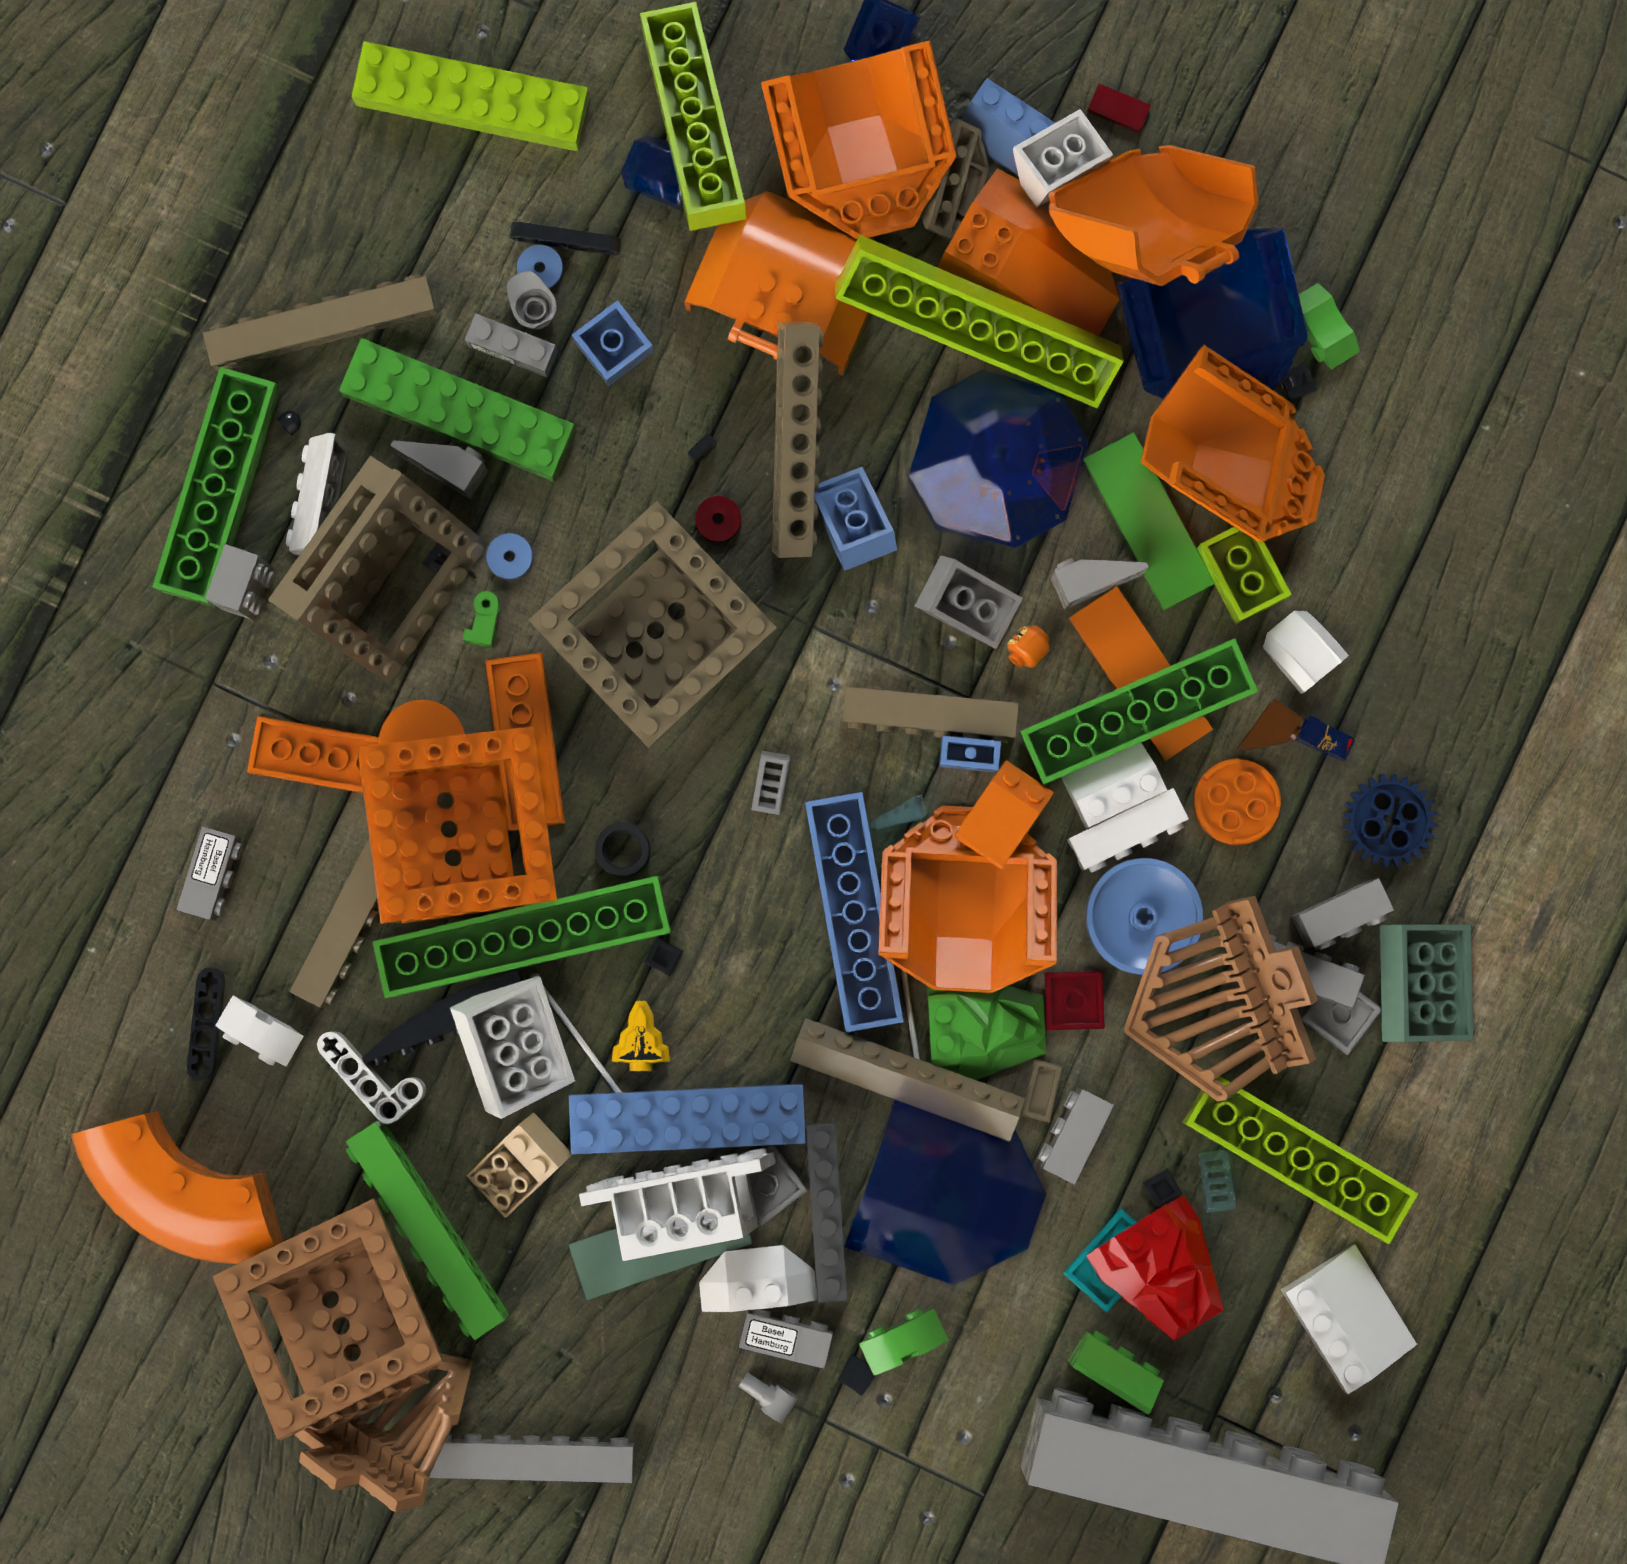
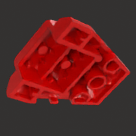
M1184 1195L1143 1218L1086 1256L1098 1277L1106 1286L1113 1288L1124 1298V1301L1130 1306L1133 1305L1145 1315L1148 1321L1172 1341L1178 1340L1224 1310L1200 1219Z

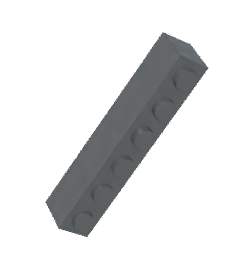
M835 1122L806 1124L818 1302L846 1301L847 1289Z

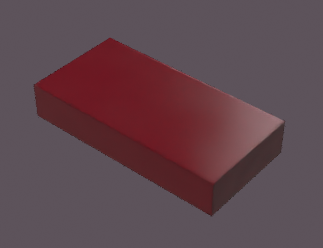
M1099 83L1087 112L1140 133L1151 105Z

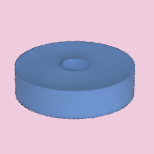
M534 245L524 250L517 262V273L532 271L551 290L562 279L563 264L559 254L551 247ZM539 264L545 266V270L542 273L535 271V267Z
M506 533L496 537L490 543L486 559L489 568L496 576L504 580H516L526 575L533 563V551L523 537L513 533ZM508 552L515 554V558L511 562L505 560V555Z

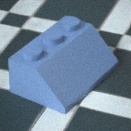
M986 78L961 118L962 121L981 129V140L986 156L1017 176L1018 171L1013 153L1014 146L1055 124V122L988 78Z

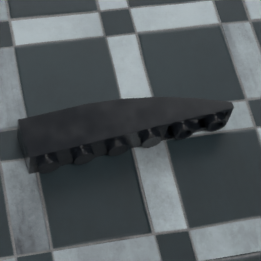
M515 970L468 987L434 1003L408 1019L383 1038L362 1057L363 1062L368 1063L372 1061L373 1066L390 1061L388 1055L399 1051L400 1055L403 1056L417 1051L416 1045L425 1041L428 1046L444 1041L443 1035L454 1031L455 1036H458L459 1033L450 1008L475 995L523 981L520 970Z

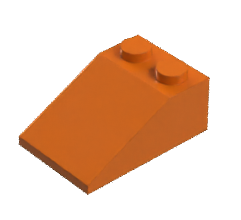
M1006 760L953 837L1002 869L1041 815L1054 792Z

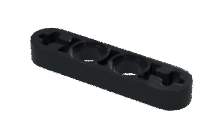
M512 222L509 237L512 240L605 255H619L622 241L620 238L611 235L524 222Z
M217 968L201 970L196 981L187 1072L191 1078L198 1081L210 1078L214 1074L220 1029L215 1025L222 1015L225 976ZM210 972H213L214 978H218V984H213L211 993H217V999L211 996L201 997L202 992L208 993L209 984L204 983V978L209 977ZM205 1001H210L215 1006V1014L210 1018H206L200 1013V1007ZM202 1030H207L212 1035V1041L206 1047L200 1046L197 1042V1035ZM195 1049L201 1052L211 1051L210 1056L204 1055L203 1064L208 1065V1071H203L202 1076L199 1075L197 1069H194V1064L200 1063L201 1054L195 1055Z

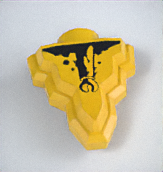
M647 1001L635 1002L629 1013L628 1027L621 1032L619 1044L613 1047L612 1062L629 1063V1071H653V1063L670 1062L669 1046L663 1044L662 1032L654 1027V1015Z

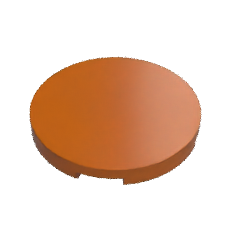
M414 700L400 705L388 715L381 726L378 744L463 735L465 732L460 720L446 706L431 700Z
M1236 758L1219 762L1203 774L1194 792L1193 805L1200 826L1209 836L1221 843L1245 845L1261 839L1273 828L1280 812L1281 795L1275 779L1268 770L1252 761Z

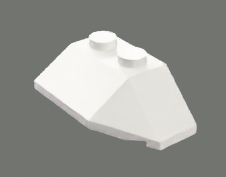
M784 1245L725 1251L699 1282L702 1312H735L784 1307L818 1300L815 1270Z

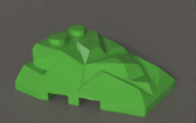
M927 986L930 1064L978 1080L1046 1054L1043 995L1012 986H1006L993 993L933 990Z

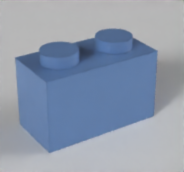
M943 736L939 767L996 773L999 769L1001 741Z

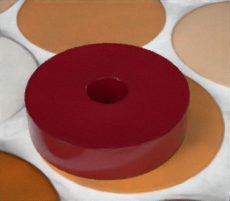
M712 496L699 505L695 515V522L699 533L706 540L714 543H723L729 541L738 533L741 527V513L736 503L724 496ZM715 515H722L724 521L721 524H716L713 522V518Z

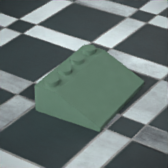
M1380 925L1382 1042L1473 1041L1471 925Z

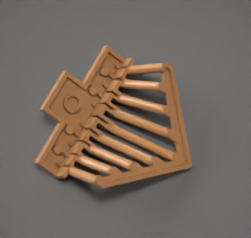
M1255 896L1229 901L1213 910L1212 914L1214 917L1157 936L1124 1027V1031L1128 1036L1216 1101H1224L1233 1096L1269 1068H1271L1273 1074H1278L1287 1067L1310 1064L1316 1060L1297 1009L1298 1007L1312 1005L1318 1001L1313 984L1298 946L1275 950ZM1213 929H1217L1220 932L1219 935L1168 953L1171 944ZM1217 947L1226 948L1225 952L1161 974L1163 966H1169ZM1221 965H1232L1233 967L1232 969L1153 997L1155 988H1162L1165 985ZM1235 981L1239 983L1235 987L1145 1018L1147 1011L1154 1010L1162 1005L1221 984ZM1245 999L1246 1003L1167 1035L1157 1036L1149 1030L1224 1002ZM1252 1017L1251 1021L1183 1054L1171 1046L1232 1020ZM1258 1033L1259 1039L1209 1069L1203 1070L1194 1063V1061L1247 1035ZM1264 1050L1266 1056L1229 1084L1224 1085L1216 1079Z
M353 1345L347 1350L346 1356L348 1360H350L351 1353L361 1354L358 1345ZM441 1353L444 1362L426 1370V1372L429 1374L431 1370L439 1369L448 1371L447 1375L389 1431L381 1432L416 1389L392 1400L373 1423L366 1424L375 1409L324 1434L310 1428L294 1434L301 1442L306 1443L312 1448L301 1451L299 1463L334 1490H342L345 1487L359 1484L394 1512H403L406 1509L424 1505L430 1473L452 1426L458 1425L473 1361Z

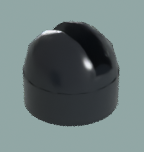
M286 411L276 419L291 436L300 429L301 418L294 411Z

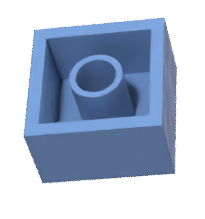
M618 300L572 334L576 345L608 386L612 385L654 353L653 345Z

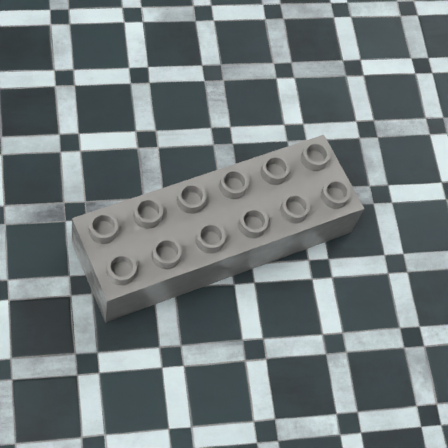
M1054 1388L1051 1401L1040 1398L1036 1400L1020 1465L1028 1485L1339 1564H1385L1399 1502L1383 1489L1386 1479L1375 1475V1469L1340 1460L1338 1472L1326 1471L1327 1464L1317 1460V1454L1290 1446H1283L1280 1459L1267 1456L1269 1449L1259 1445L1260 1440L1230 1431L1225 1432L1223 1445L1210 1442V1434L1202 1431V1425L1175 1417H1168L1166 1430L1151 1427L1152 1419L1145 1417L1143 1411L1120 1403H1111L1108 1416L1092 1412L1094 1405L1088 1402V1396L1065 1389Z

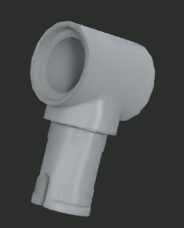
M750 1373L746 1374L739 1385V1388L760 1401L761 1410L766 1415L781 1424L784 1423L799 1399L786 1388L778 1384L776 1386L771 1384L769 1387Z

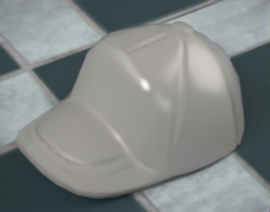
M524 271L513 276L507 283V294L516 320L521 325L534 330L548 326L552 322L557 308L552 292L540 277L532 271Z

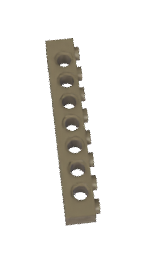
M778 322L772 552L779 558L812 557L813 548H816L817 535L813 531V523L818 517V507L814 503V492H817L819 488L818 475L815 474V463H818L820 458L819 447L816 445V434H819L821 429L820 418L817 417V405L821 404L822 399L821 389L818 388V376L822 375L823 369L822 360L819 359V347L823 346V331L814 322ZM805 346V357L801 360H796L795 354L797 349ZM804 375V386L800 389H795V380L799 376ZM799 405H804L803 415L795 418V408ZM798 434H803L804 440L802 444L794 447V437ZM802 462V471L798 475H792L793 466ZM797 491H801V500L798 503L792 504V495ZM795 520H801L800 528L795 532H791V524Z

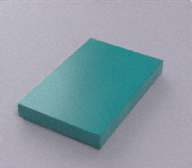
M1122 1208L1113 1215L1063 1272L1068 1279L1106 1313L1122 1296L1100 1280L1086 1256L1137 1223Z

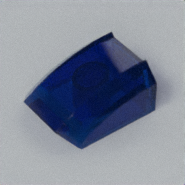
M864 0L845 44L844 52L853 62L908 46L921 15L889 0Z
M651 136L634 140L621 171L625 188L680 211L683 201L669 142Z

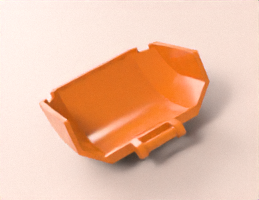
M1172 145L1159 146V153L1141 155L1140 149L1129 150L1049 192L1050 216L1059 231L1074 247L1112 272L1163 286L1181 275L1187 276L1191 283L1196 284L1203 280L1206 274L1218 267L1237 261L1239 259V252L1235 245L1242 242L1259 204L1256 170L1253 165Z
M770 191L744 200L746 219L721 224L716 228L684 301L685 309L692 312L695 305L709 308L735 319L728 340L734 343L739 341L774 356V360H777L778 345L743 331L742 329L745 324L778 337V322H814L823 331V346L819 347V355L838 366V374L844 376L870 313L835 299V283L857 239L802 205Z

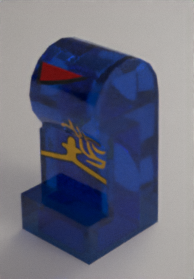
M1311 715L1306 717L1301 727L1302 730L1295 741L1333 758L1346 761L1355 739L1321 722L1316 717Z

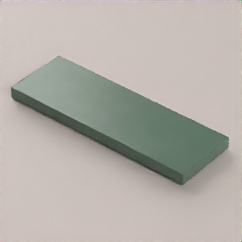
M617 1228L568 1245L586 1300L722 1255L725 1251L751 1245L753 1242L749 1233L740 1239L627 1261L622 1260Z

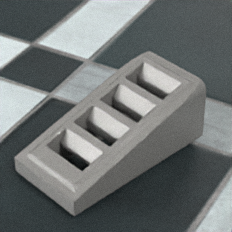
M768 751L761 752L751 810L780 815L790 761L789 755ZM766 762L783 765L782 769L765 766ZM766 773L780 776V781L763 778V775ZM761 786L776 787L778 792L761 790ZM759 797L776 799V804L760 802Z

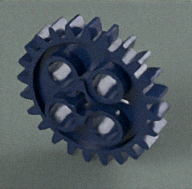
M1384 774L1379 775L1378 783L1373 777L1368 778L1369 787L1362 783L1357 785L1361 793L1351 792L1349 795L1354 800V803L1347 802L1344 804L1346 808L1351 810L1350 813L1342 815V818L1349 820V824L1343 826L1342 829L1351 831V834L1345 840H1355L1356 844L1351 850L1362 849L1360 858L1365 859L1370 855L1372 865H1375L1381 859L1382 867L1384 868L1388 867L1390 860H1392L1394 867H1399L1400 858L1406 864L1411 863L1410 854L1420 858L1421 853L1418 848L1429 849V845L1424 840L1435 838L1429 832V828L1437 827L1436 823L1430 821V817L1437 815V812L1428 811L1427 808L1434 802L1433 800L1424 801L1423 797L1427 794V790L1418 793L1416 791L1418 782L1408 786L1407 776L1403 777L1400 782L1397 781L1396 774H1391L1389 781H1387ZM1378 794L1385 796L1387 799V806L1384 810H1380L1375 806L1374 800ZM1398 796L1400 801L1392 815L1395 825L1387 828L1384 844L1380 845V837L1387 826V821L1383 820V818L1392 813L1395 797ZM1405 804L1410 805L1414 809V817L1411 820H1407L1402 816L1401 811ZM1368 821L1374 822L1377 826V833L1374 837H1370L1365 833L1364 826ZM1395 831L1402 833L1404 836V844L1401 847H1396L1392 843L1391 838Z

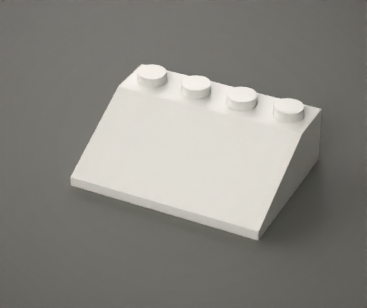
M334 433L312 437L309 440V445H305L303 448L302 462H305L304 472L299 473L297 479V490H300L298 502L294 501L291 511V517L295 520L293 530L289 529L286 537V546L289 547V551L293 555L299 556L339 500L348 448Z
M534 977L475 995L450 1008L486 1112L502 1119L575 1082L541 977Z
M1355 1244L1280 1289L1339 1386L1347 1394L1375 1378L1417 1345Z

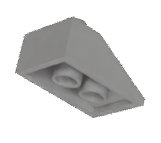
M395 440L390 445L398 456L471 500L488 473L482 455L470 447L463 450L458 446Z
M941 555L915 607L997 649L1023 598L959 561Z
M1073 558L1059 563L1050 579L1065 610L1144 575L1149 567L1147 562L1085 559L1074 562Z

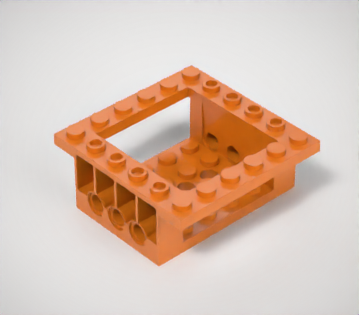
M534 726L358 747L381 924L399 921L409 923L515 909L530 904L557 901ZM506 760H510L525 875L514 876L500 777L499 764ZM440 793H447L452 797L453 803L450 808L443 809L438 805L437 798ZM450 821L456 826L454 837L448 838L442 834L441 826L444 822ZM455 850L459 853L460 862L457 866H450L446 863L445 854L447 851Z

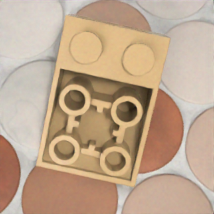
M533 1112L466 1176L494 1207L507 1218L573 1154Z

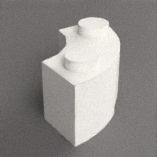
M234 995L215 1025L225 1032L222 1036L224 1039L235 1045H238L239 1042L260 1053L258 1058L272 1066L275 1062L287 1066L304 1037L291 1026Z

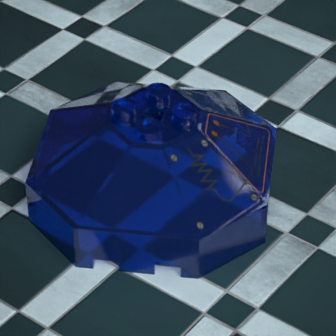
M982 369L931 397L908 481L935 530L953 533L979 543L989 540L1016 548L1066 521L1089 442L1061 393ZM997 445L1001 448L1007 447L1009 450L1006 453V460L1002 461L1000 457L996 459L993 457Z

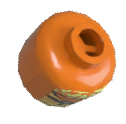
M1036 625L1021 627L1007 643L1010 661L1019 668L1022 666L1028 668L1036 667L1050 651L1048 643L1050 638Z

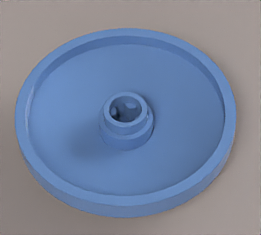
M1151 858L1128 860L1108 870L1093 887L1086 908L1088 934L1098 953L1114 967L1128 973L1140 975L1144 973L1157 936L1203 921L1201 899L1191 880L1173 865ZM1200 934L1172 943L1168 953L1197 943ZM1183 960L1173 963L1169 966H1163L1161 972L1167 971L1177 966Z

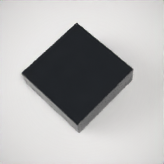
M706 434L688 451L689 459L697 465L717 446L716 440L710 434Z
M657 937L644 963L670 976L683 950Z
M1168 1168L1142 1182L1157 1209L1182 1195Z
M853 1354L837 1380L862 1396L875 1375H873L868 1363Z

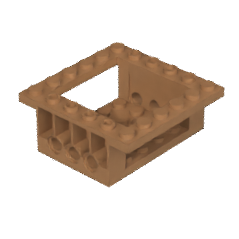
M374 1198L212 1276L277 1440L281 1441L306 1428L324 1434L429 1383L430 1379L426 1370L444 1362L384 1217ZM252 1292L267 1299L304 1390V1394L294 1399L252 1298ZM331 1292H336L339 1296L338 1304L333 1308H327L325 1305L326 1296ZM341 1319H348L350 1323L349 1330L345 1334L339 1335L336 1332L337 1322ZM353 1345H358L361 1350L360 1357L356 1361H349L346 1356L347 1350Z

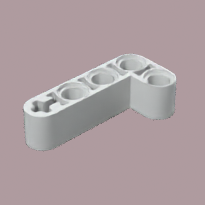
M336 1031L326 1032L318 1039L317 1048L320 1054L380 1122L389 1124L400 1120L425 1097L426 1086L421 1079L416 1077L402 1080L391 1090L370 1064L363 1062V1056L342 1033ZM337 1039L336 1048L340 1052H345L347 1049L348 1053L336 1061L335 1058L339 1057L340 1054L336 1050L327 1049L329 1046L327 1040ZM349 1058L355 1059L358 1063V1071L353 1075L347 1073L344 1066ZM368 1080L374 1081L378 1088L377 1093L372 1097L368 1096L363 1088ZM410 1082L416 1084L419 1089V1093L414 1099L408 1098L404 1091L405 1086ZM387 1102H391L396 1106L397 1112L393 1118H387L383 1113V1106Z

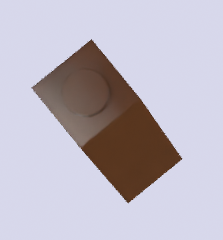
M1273 699L1237 748L1245 751L1282 745L1288 740L1293 742L1302 730L1299 724L1303 719L1279 701Z

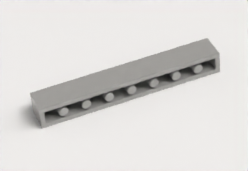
M448 1434L429 1478L632 1483L634 1479L635 1443H628V1438H611L610 1442H599L597 1437H582L581 1442L569 1441L570 1437L554 1436L552 1441H540V1436L535 1435L523 1436V1440H511L510 1435H494L493 1439H482L480 1434H465L464 1439H454L452 1434Z

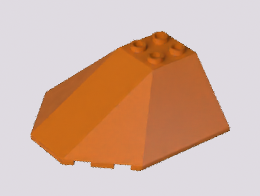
M930 40L817 71L792 76L787 75L761 82L786 190L790 199L855 239H858L859 235L870 238L915 226L921 213L957 156Z
M997 168L972 202L937 268L1100 336L1120 300L1112 271L1093 261L1063 236L1050 216V201L1037 208L1021 187L1020 180Z
M1205 345L1202 346L1151 416L1140 463L1170 486L1259 543L1307 526L1317 520L1325 474L1321 465H1315L1310 454L1313 447L1304 428L1299 429L1293 416L1296 413L1293 403Z
M942 805L934 811L929 819L923 823H918L904 834L903 839L893 846H888L882 852L878 955L933 990L993 993L1055 965L1057 962V860L1050 853L1046 854L1036 845V841L1027 833L1007 863L1000 869L953 837L973 807Z

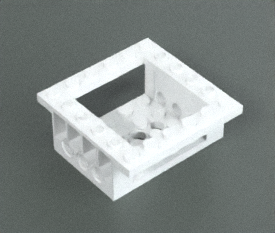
M766 1148L751 1150L739 1156L738 1153L720 1156L721 1160L709 1162V1159L694 1161L691 1166L681 1167L679 1164L664 1167V1171L652 1173V1170L635 1173L636 1179L634 1177L624 1178V1176L607 1178L586 1186L587 1191L579 1194L581 1206L606 1201L612 1202L623 1261L744 1238L759 1227L749 1173L760 1172L776 1164L774 1152L767 1153Z

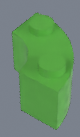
M1319 283L1289 300L1293 312L1290 313L1291 319L1298 328H1302L1313 346L1311 348L1312 354L1319 363L1324 361L1330 369H1333L1360 352L1354 331L1342 317L1333 296Z
M917 1308L905 1314L906 1320L887 1329H884L882 1325L867 1333L869 1338L859 1343L873 1375L900 1366L908 1359L918 1355L921 1356L949 1340L934 1308L922 1312L921 1308Z

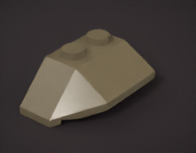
M955 119L950 126L957 156L921 213L925 229L947 239L953 238L972 202L984 187L989 170L986 151L981 140V129L960 119Z

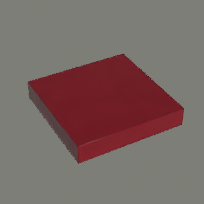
M1103 971L1044 972L1046 1031L1105 1029Z

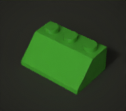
M1097 1330L1093 1334L1086 1331L1068 1359L1071 1366L1149 1415L1164 1382L1158 1376L1160 1370L1146 1361L1143 1366L1133 1360L1135 1354L1122 1346L1118 1350L1108 1344L1111 1339Z

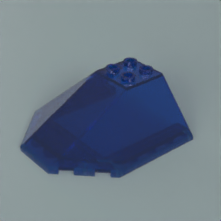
M1283 228L1247 229L1242 242L1235 245L1239 252V259L1232 264H1224L1205 275L1203 280L1196 284L1191 283L1187 276L1184 275L1163 286L1128 276H1123L1117 282L1142 386L1146 392L1164 399L1204 345L1272 390L1275 389L1279 381L1283 380L1293 363L1294 355L1299 347L1304 345L1308 337Z
M894 1099L879 1152L858 1211L852 1220L844 1247L951 1285L964 1281L1027 1250L1046 1197V1192L1016 1130H1014L1011 1140L1007 1141Z

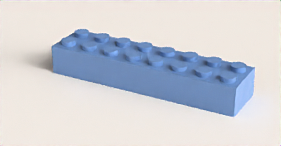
M863 792L805 802L845 1031L851 1032L904 1022L894 965L878 955L881 893Z
M803 1084L569 1095L571 1154L806 1143Z

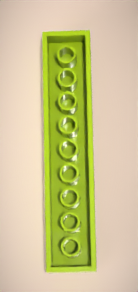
M859 235L835 283V299L1095 408H1098L1124 362L1121 345L862 235Z

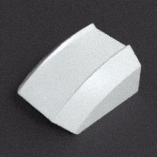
M1293 611L1267 632L1263 645L1266 653L1300 694L1307 691L1349 656L1330 633L1307 611Z

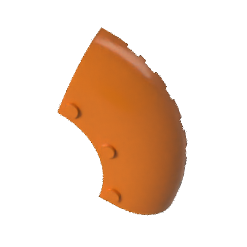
M159 1111L71 1134L81 1165L98 1194L115 1214L150 1241L170 1251L194 1259L227 1264H239L283 1242L265 1172L253 1175H231L218 1173L200 1165L178 1149L168 1134Z

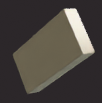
M1036 1059L1033 1060L1021 1116L1050 1123L1063 1066Z

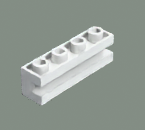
M1174 788L1067 839L1075 852L1081 870L1089 868L1092 873L1107 866L1104 860L1114 855L1119 860L1131 854L1130 847L1141 843L1144 848L1158 841L1156 835L1165 830L1170 835L1185 828L1182 822L1189 818Z

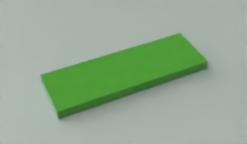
M1133 432L1083 458L1082 461L1137 562H1147L1149 568L1144 573V576L1162 610L1165 611L1211 587L1215 583L1158 476L1140 463L1143 448Z

